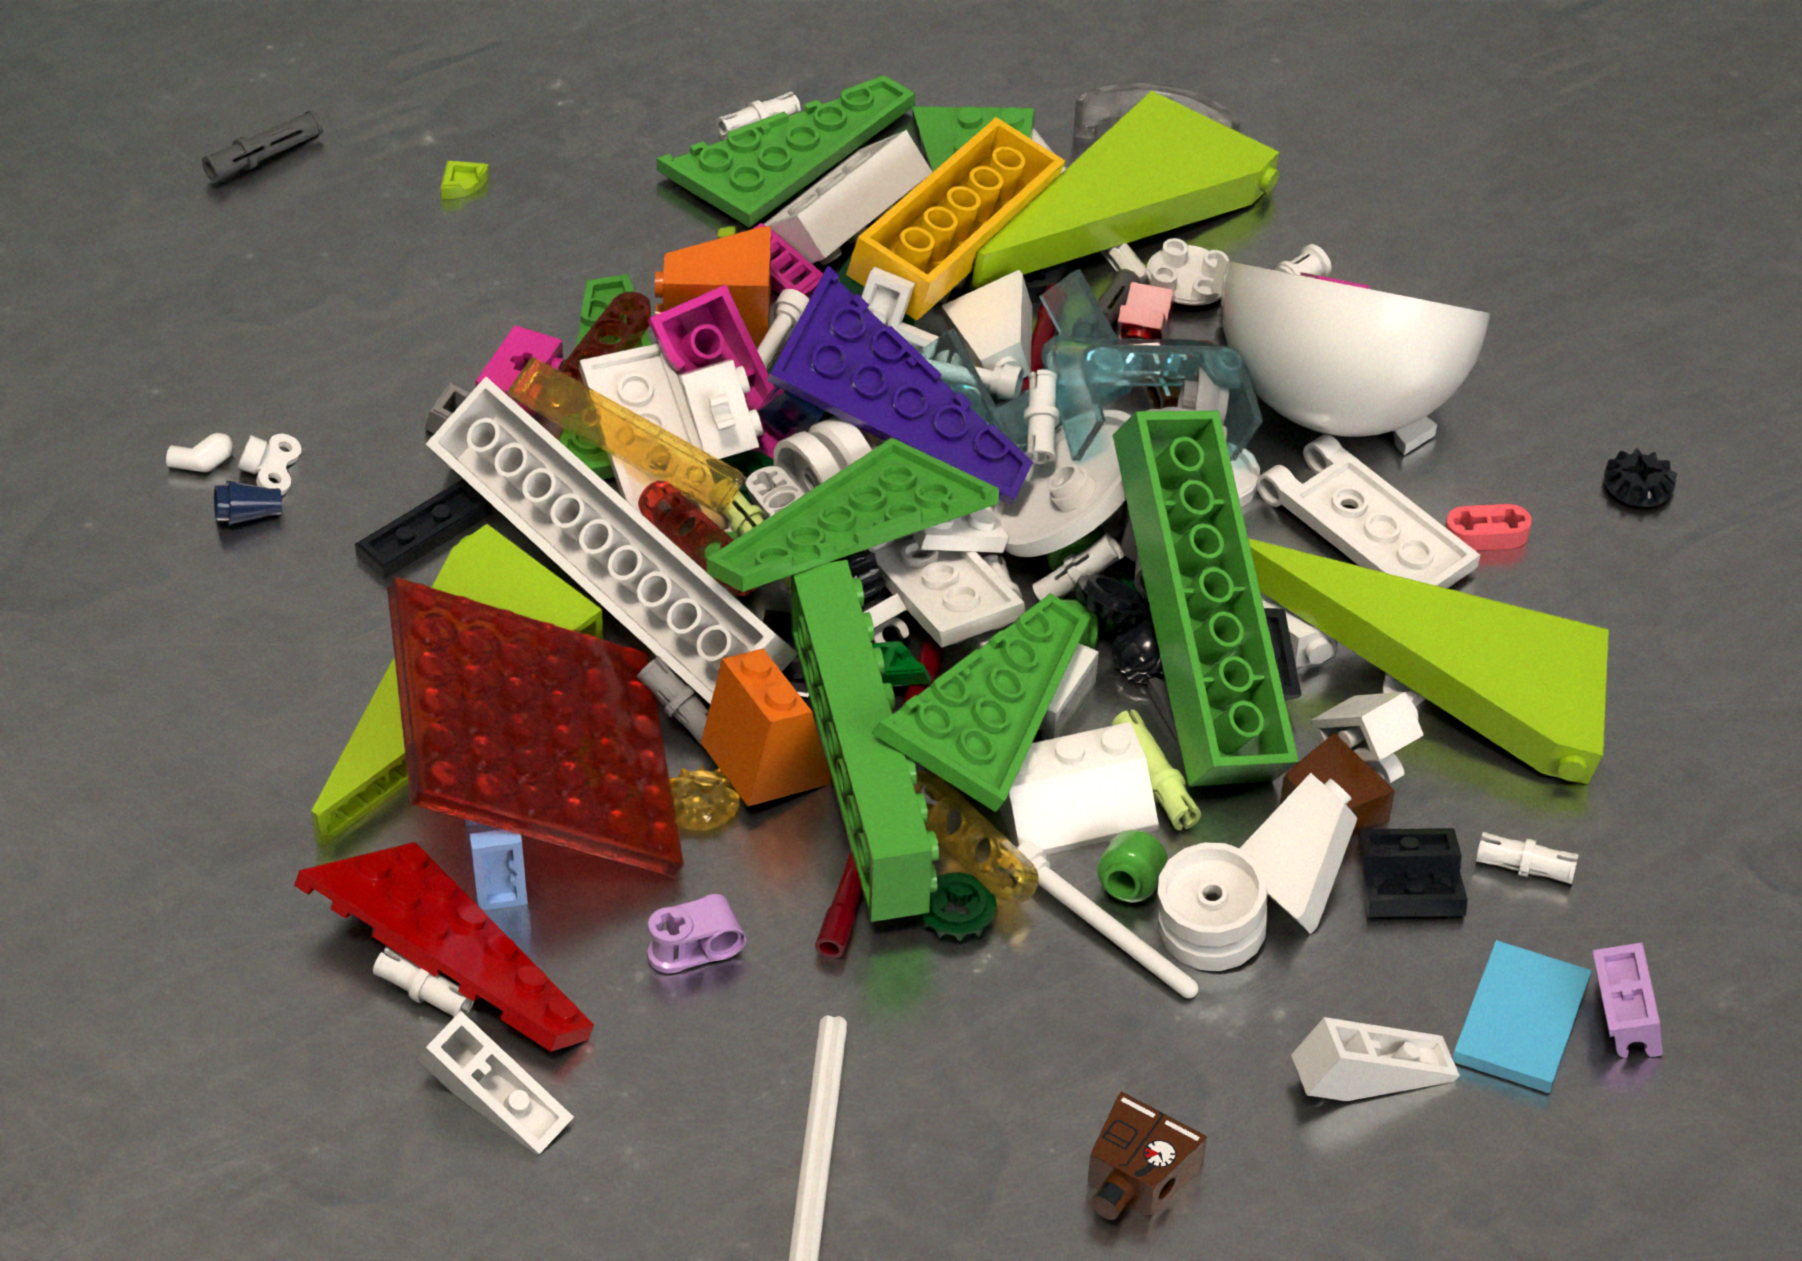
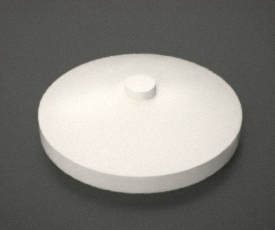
M1118 410L1092 412L1073 419L1055 429L1054 461L1049 462L1047 460L1046 464H1032L1011 506L1000 500L999 504L990 506L1009 537L1004 549L1006 552L1019 557H1034L1062 549L1093 531L1126 500L1112 435L1131 417L1129 414Z

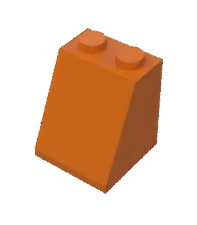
M762 226L665 253L663 271H655V298H663V303H656L655 315L726 285L756 349H758L769 331L771 227Z
M759 649L723 658L701 744L746 805L749 807L829 785L831 775L813 712L764 649Z

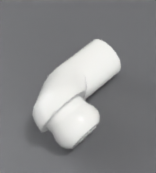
M213 433L193 448L170 445L167 451L166 464L167 467L204 473L211 472L229 458L234 444L231 437L227 434Z

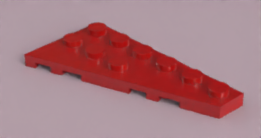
M416 842L299 870L294 884L295 887L307 895L316 890L333 901L330 909L346 919L354 915L372 926V937L434 977L438 976L441 972L460 983L458 992L471 1001L481 997L502 1010L500 1014L502 1021L550 1052L589 1040L594 1024Z

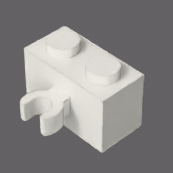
M729 359L678 375L707 462L759 447L757 436L764 435L757 410L749 411L745 401L744 393L751 390L743 366L735 367L734 361Z
M1406 692L1353 696L1311 720L1320 743L1333 734L1338 735L1387 783H1391L1404 775L1403 766L1394 752L1424 735L1418 723L1417 709L1408 699Z

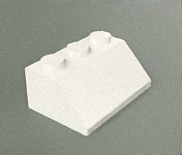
M1130 722L1032 743L1005 802L999 808L1015 849L1023 842L1031 841L1043 850L1046 855L1111 841L1123 831L1138 830L1147 833L1158 830L1159 826L1147 759Z

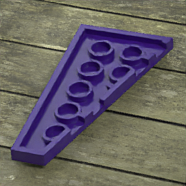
M828 265L767 381L885 442L891 438L897 439L998 487L999 500L1011 506L1033 462L995 425H988L970 407L972 403L961 392L956 394L940 378L942 374L892 326L884 325L868 309L869 304L858 293L854 296L838 280L839 275Z

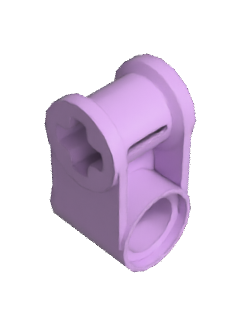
M711 894L699 900L655 911L648 921V932L653 941L649 944L647 957L649 964L655 970L667 974L678 973L690 967L733 957L745 946L747 938L728 899L720 894ZM664 922H667L666 930H663ZM674 950H678L676 959H674Z

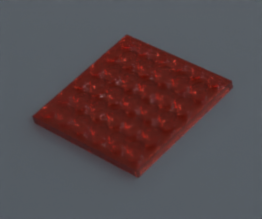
M395 577L387 589L411 804L674 877L682 868L684 862L656 698L651 690L637 678L641 670L649 664L648 654L634 648L598 639L592 635H585L549 622H542L519 615L510 610L483 604L464 596H457L434 589L425 584Z

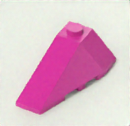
M726 285L648 319L666 360L679 374L725 360H733L735 367H744L751 391L744 393V397L749 411L757 410L773 389L774 384L767 381L769 374ZM761 422L764 435L757 436L759 447L751 450L761 452L774 459V449L777 443L783 439Z

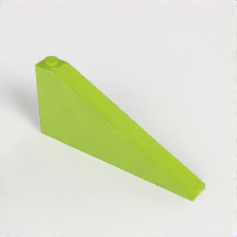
M1151 90L977 251L971 285L981 288L1017 270H1020L1024 275L1119 246L1123 243L1132 242L1252 205L1264 192L1270 193L1275 187L1280 175V171L1276 169L1280 152Z
M488 524L473 534L462 538L448 555L311 810L315 842L321 847L603 642L602 609Z
M1248 538L1260 592L1542 774L1588 785L1603 757L1609 629Z

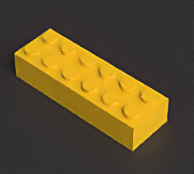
M995 117L858 237L846 275L865 287L870 271L877 267L914 282L915 285L905 313L916 321L919 320L974 269L977 251L1061 174L1065 160Z

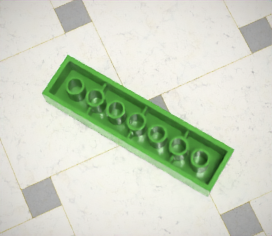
M1219 410L1136 411L1112 436L1188 785L1203 786L1273 782L1297 764L1299 760Z
M843 560L825 563L791 575V634L796 652L798 653L797 656L870 921L875 922L929 913L930 892L937 891V877L932 861L939 860V848L935 832L926 831L924 822L928 821L924 794H916L913 787L917 783L914 760L904 756L902 752L872 734L878 723L888 715H892V712L895 711V698L891 683L883 684L881 676L885 674V667L881 648H873L871 643L874 640V626L870 612L863 613L861 606L864 605L860 578H852L848 561Z

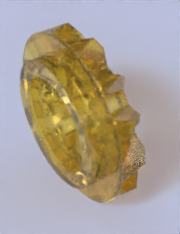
M703 764L700 765L697 771L691 772L682 767L677 778H668L666 789L662 793L663 808L667 816L677 825L690 830H711L726 824L734 817L740 804V795L720 768L713 772L707 771ZM693 789L699 790L702 794L709 793L710 805L699 796L693 797Z

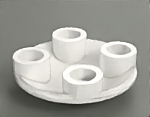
M1168 239L1163 243L1162 249L1150 258L1147 265V278L1151 286L1173 289L1176 303L1194 306L1206 305L1221 299V294L1211 293L1217 260L1229 261V258L1224 252L1219 250L1208 251L1201 247L1187 245L1180 239Z

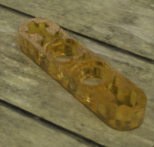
M916 771L917 783L913 785L915 793H922L921 790L925 785V793L932 800L938 801L936 805L926 802L928 821L924 822L926 830L934 831L937 840L996 897L1012 902L1029 900L1034 895L1039 880L1034 864L946 780L933 773ZM958 809L961 815V824L959 829L950 835L946 827L947 818L953 810ZM987 837L991 844V852L985 862L979 863L976 857V847L983 838ZM1001 867L1015 871L1014 878L1017 884L1014 888L1012 887V878L1005 872L998 871Z

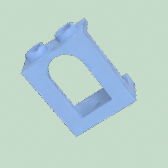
M507 752L458 758L465 826L497 822L498 830L470 834L477 904L482 910L526 905L528 902L522 840Z

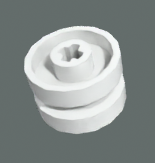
M830 416L812 425L808 433L805 431L798 432L779 441L774 449V466L782 468L805 495L871 452L872 449L862 433L854 425L836 416Z
M1204 842L1184 848L1170 858L1159 875L1158 883L1159 933L1166 950L1180 963L1205 971H1223L1237 967L1257 954L1266 938L1267 880L1260 864L1246 851L1226 843Z

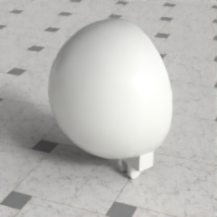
M1220 259L1217 260L1211 293L1221 294V314L1226 341L1236 366L1253 391L1267 405L1294 423L1321 433L1344 437L1380 435L1399 430L1421 420L1443 405L1458 390L1474 367L1484 345L1490 319V313Z

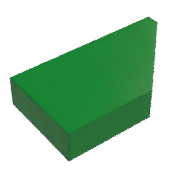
M901 641L872 643L873 648L880 647L883 654L885 674L881 676L883 684L891 683L892 686L930 684L931 677L926 667L911 655L910 651Z

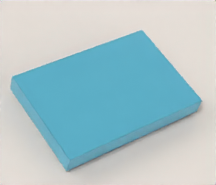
M1496 940L1452 1058L1454 1063L1550 1093L1592 970Z

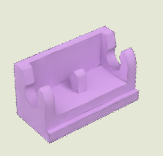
M1643 942L1592 950L1610 1037L1614 1036L1617 1054L1622 1058H1627L1629 1054L1628 1045L1633 1042H1643L1649 1057L1662 1056L1660 1020Z

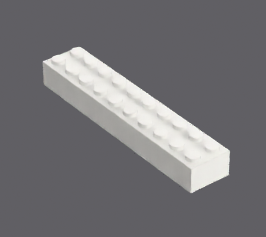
M487 377L478 384L426 443L428 447L650 650L659 656L662 661L709 704H711L723 658L764 649L782 672L798 654Z

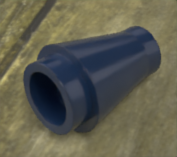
M226 480L225 485H215L214 514L216 521H226L229 526L267 516L281 515L282 495L280 488H266Z

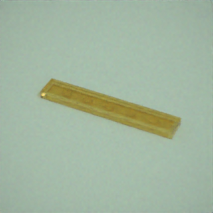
M533 356L507 391L515 401L720 516L746 480L741 471Z

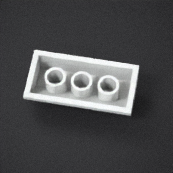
M907 130L859 149L769 219L764 225L771 227L774 232L811 264L818 261L820 266H824L842 254L839 248L845 242L851 244L857 241L858 237L868 229L867 224L872 220L876 222L894 206L893 204L896 201L904 198L921 181L928 177L932 170Z

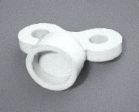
M287 434L272 436L268 444L266 440L250 435L237 468L254 475L258 473L256 477L258 486L280 488L281 495H284L291 485V478L286 466L298 460L301 454L300 443L294 437ZM279 447H286L289 452H284ZM268 478H275L279 483H272Z

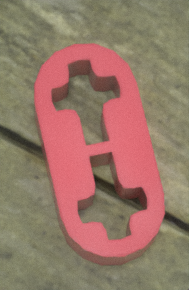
M1514 504L1461 506L1449 512L1445 528L1475 551L1514 549L1523 546L1529 539L1532 517L1523 507Z

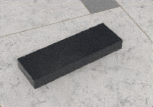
M462 479L355 543L356 555L385 580L492 515L491 503Z

